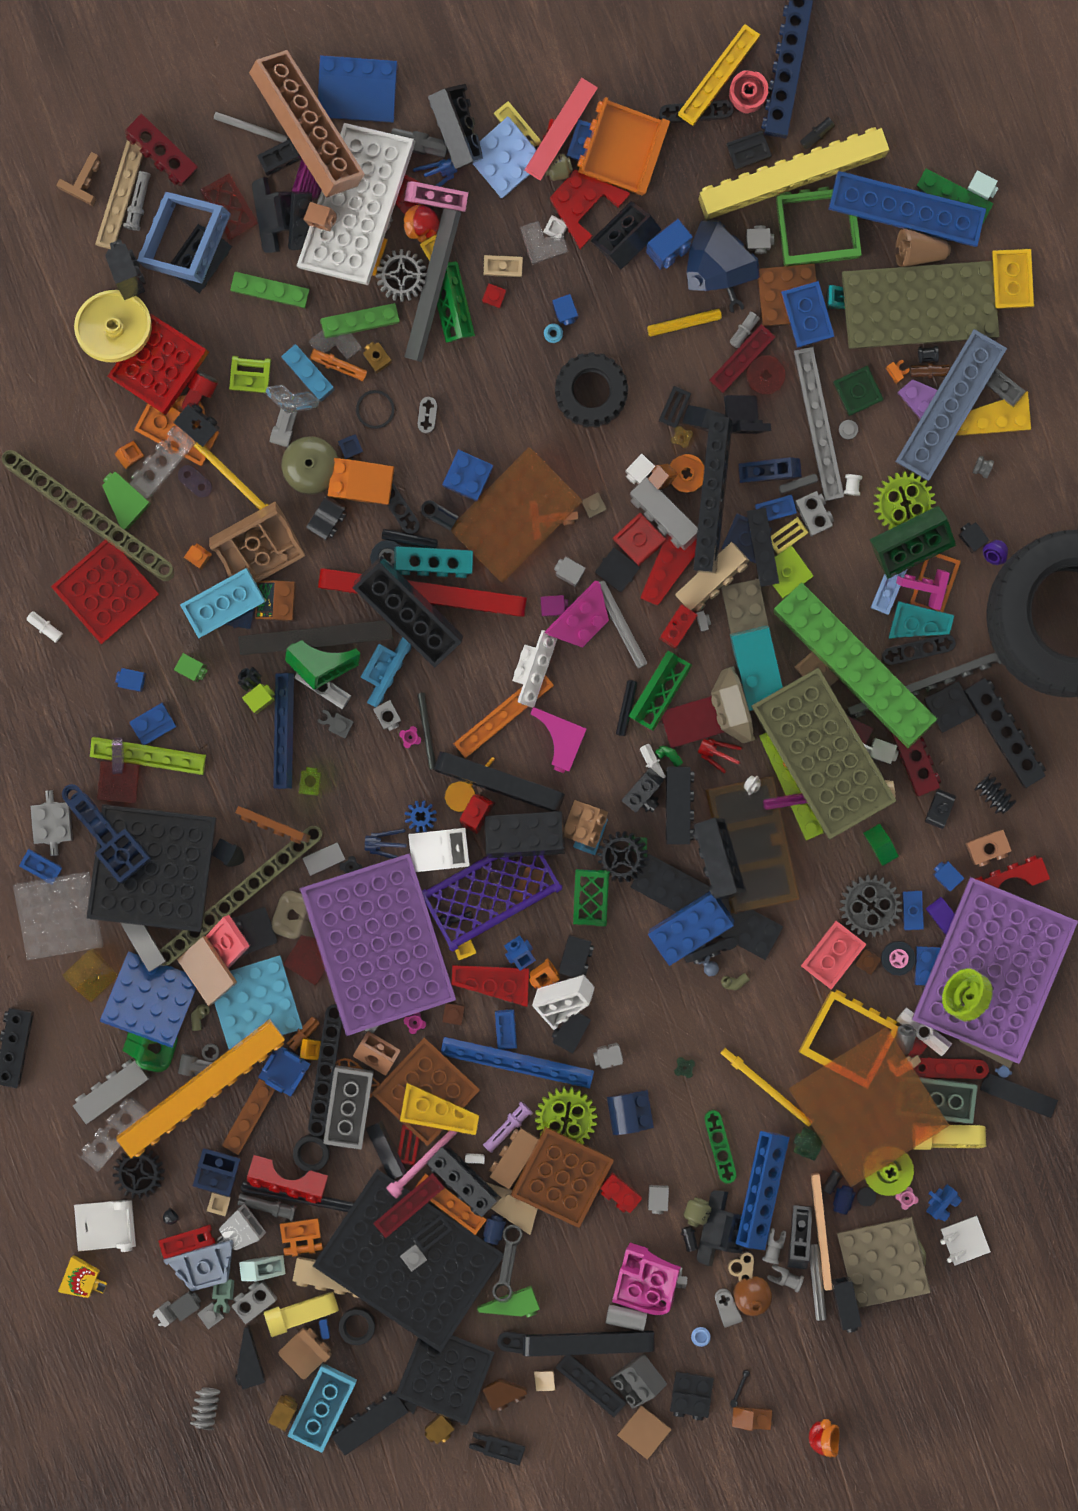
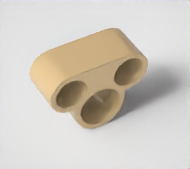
M744 1251L740 1254V1258H733L728 1262L729 1272L733 1276H738L739 1281L742 1280L743 1275H748L749 1279H752L754 1265L752 1253ZM747 1255L751 1257L749 1262L743 1260ZM733 1263H740L742 1269L739 1272H733L731 1270Z

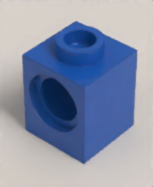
M571 294L552 300L560 324L564 323L567 326L576 322L575 319L578 318V314Z
M121 668V672H117L115 682L118 683L117 687L142 692L146 673Z
M941 861L934 868L935 872L932 874L948 891H952L964 879L948 861L945 863Z

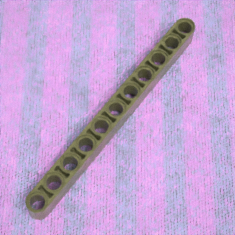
M8 450L3 453L2 462L10 472L159 579L169 581L174 577L175 571L171 563L17 452ZM10 457L16 458L14 464H7ZM25 468H31L29 475L22 474ZM40 479L47 480L44 486H38ZM56 490L62 491L60 497H53V493ZM71 501H77L75 508H68ZM86 512L93 513L92 518L88 520L83 517ZM107 523L108 528L106 530H99L100 524ZM117 534H123L124 537L121 541H114V537ZM138 545L139 549L137 552L132 553L129 551L130 547ZM148 556L154 557V561L151 564L145 563V559ZM168 567L170 571L168 574L162 575L160 574L161 569Z
M310 826L305 829L303 833L308 835L311 829L318 830L319 837L316 840L310 838L308 843L303 842L304 849L301 852H297L294 849L295 842L291 841L204 913L202 932H200L199 937L195 938L191 935L190 931L183 930L160 949L161 954L166 951L171 956L169 962H165L162 965L166 966L173 963L201 937L207 935L224 916L231 915L317 844L323 837L322 829L318 826ZM282 853H286L289 856L287 864H282L279 861ZM268 865L272 866L275 871L273 876L270 877L264 873L265 867ZM252 878H257L260 882L259 887L256 889L250 886ZM237 890H242L245 894V898L242 901H238L235 898ZM223 902L228 903L230 906L228 913H223L220 910V905ZM209 914L215 918L213 925H208L205 922V918ZM178 939H182L185 942L183 950H179L176 947Z

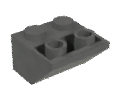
M645 1354L633 1359L609 1378L632 1409L654 1398L667 1385Z

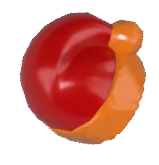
M419 204L409 208L406 212L404 229L408 238L418 239L420 243H423L438 232L439 217L430 207Z
M829 1419L816 1422L811 1427L808 1436L811 1448L820 1455L837 1457L840 1437L839 1427L831 1424Z

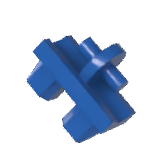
M947 1184L943 1190L939 1188L936 1193L930 1190L928 1194L932 1198L928 1202L930 1206L926 1212L936 1220L940 1219L945 1222L950 1216V1213L945 1210L948 1205L951 1204L956 1207L962 1200L957 1195L958 1192Z

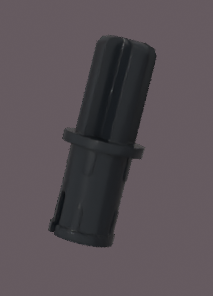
M827 117L817 127H812V131L800 140L801 146L804 149H808L819 139L822 140L823 136L835 127L833 121Z

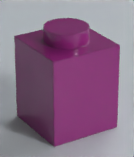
M564 595L541 597L542 617L561 616L568 608V599L564 600Z

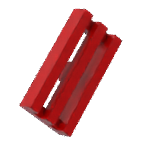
M403 1124L398 1155L403 1164L414 1166L420 1139L416 1136L412 1161H408L413 1132ZM406 1129H408L409 1136L405 1158L402 1160L401 1153Z

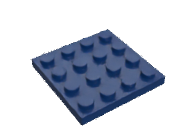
M128 951L100 1022L173 1048L195 994L196 987L186 972L167 965H160L149 972L140 956Z

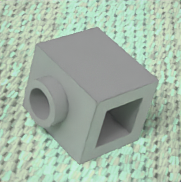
M760 225L754 226V229H747V251H755V254H765L766 251L770 250L771 245H774V234H770V228Z

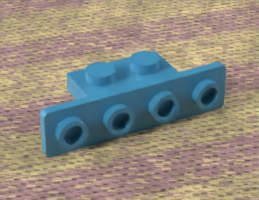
M403 637L395 652L378 644L361 675L362 679L376 686L367 701L368 704L374 707L382 703L387 688L393 683L396 671L403 664L402 660L411 650L412 645Z

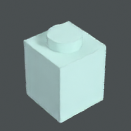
M977 170L967 190L988 200L989 197L993 198L998 190V187L995 186L998 181Z

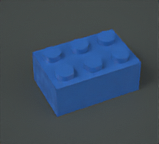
M677 219L648 242L646 253L660 270L663 267L667 269L675 263L674 260L677 256L683 257L689 252L692 235L680 220Z

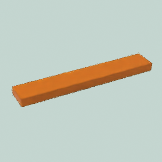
M546 675L537 699L554 686ZM522 687L453 743L465 759L529 707L518 703Z

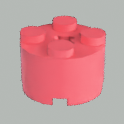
M747 70L738 73L733 78L729 89L731 103L737 110L745 114L759 110L764 105L768 96L767 80L756 71ZM746 89H747L748 91L752 89V90H753V91H752V94H751V95H750L749 93L746 94V93H745Z

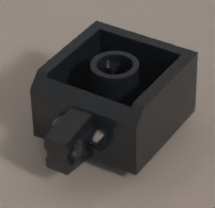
M121 240L110 243L111 249L107 251L105 257L123 299L126 300L146 292L143 286L146 284V281L140 271V265L133 250H128L126 244H123Z

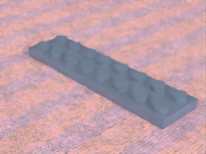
M975 329L972 331L896 459V463L921 476V478L927 481L930 480L1007 350L1006 347Z

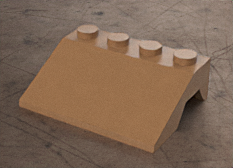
M276 502L209 538L210 549L216 552L224 564L229 577L248 568L255 583L305 556L292 528Z

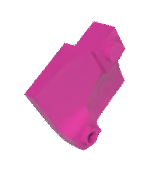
M629 1243L619 1271L612 1302L653 1315L668 1313L673 1305L681 1267L660 1259L649 1252L648 1248Z

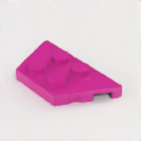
M595 580L544 633L583 648L609 621L600 583Z

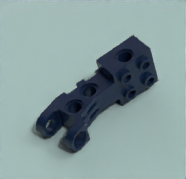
M71 784L63 789V800L102 846L95 854L119 883L125 882L151 860L150 856L127 829H123L119 834L116 832L90 797L83 793L78 786ZM76 790L77 793L71 797V800L68 799V793Z

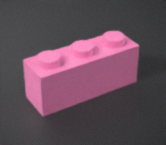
M407 182L404 201L465 212L468 192L418 182Z

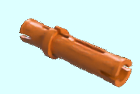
M314 348L309 360L325 365L327 369H335L362 382L366 376V369L338 359L331 353L328 355Z

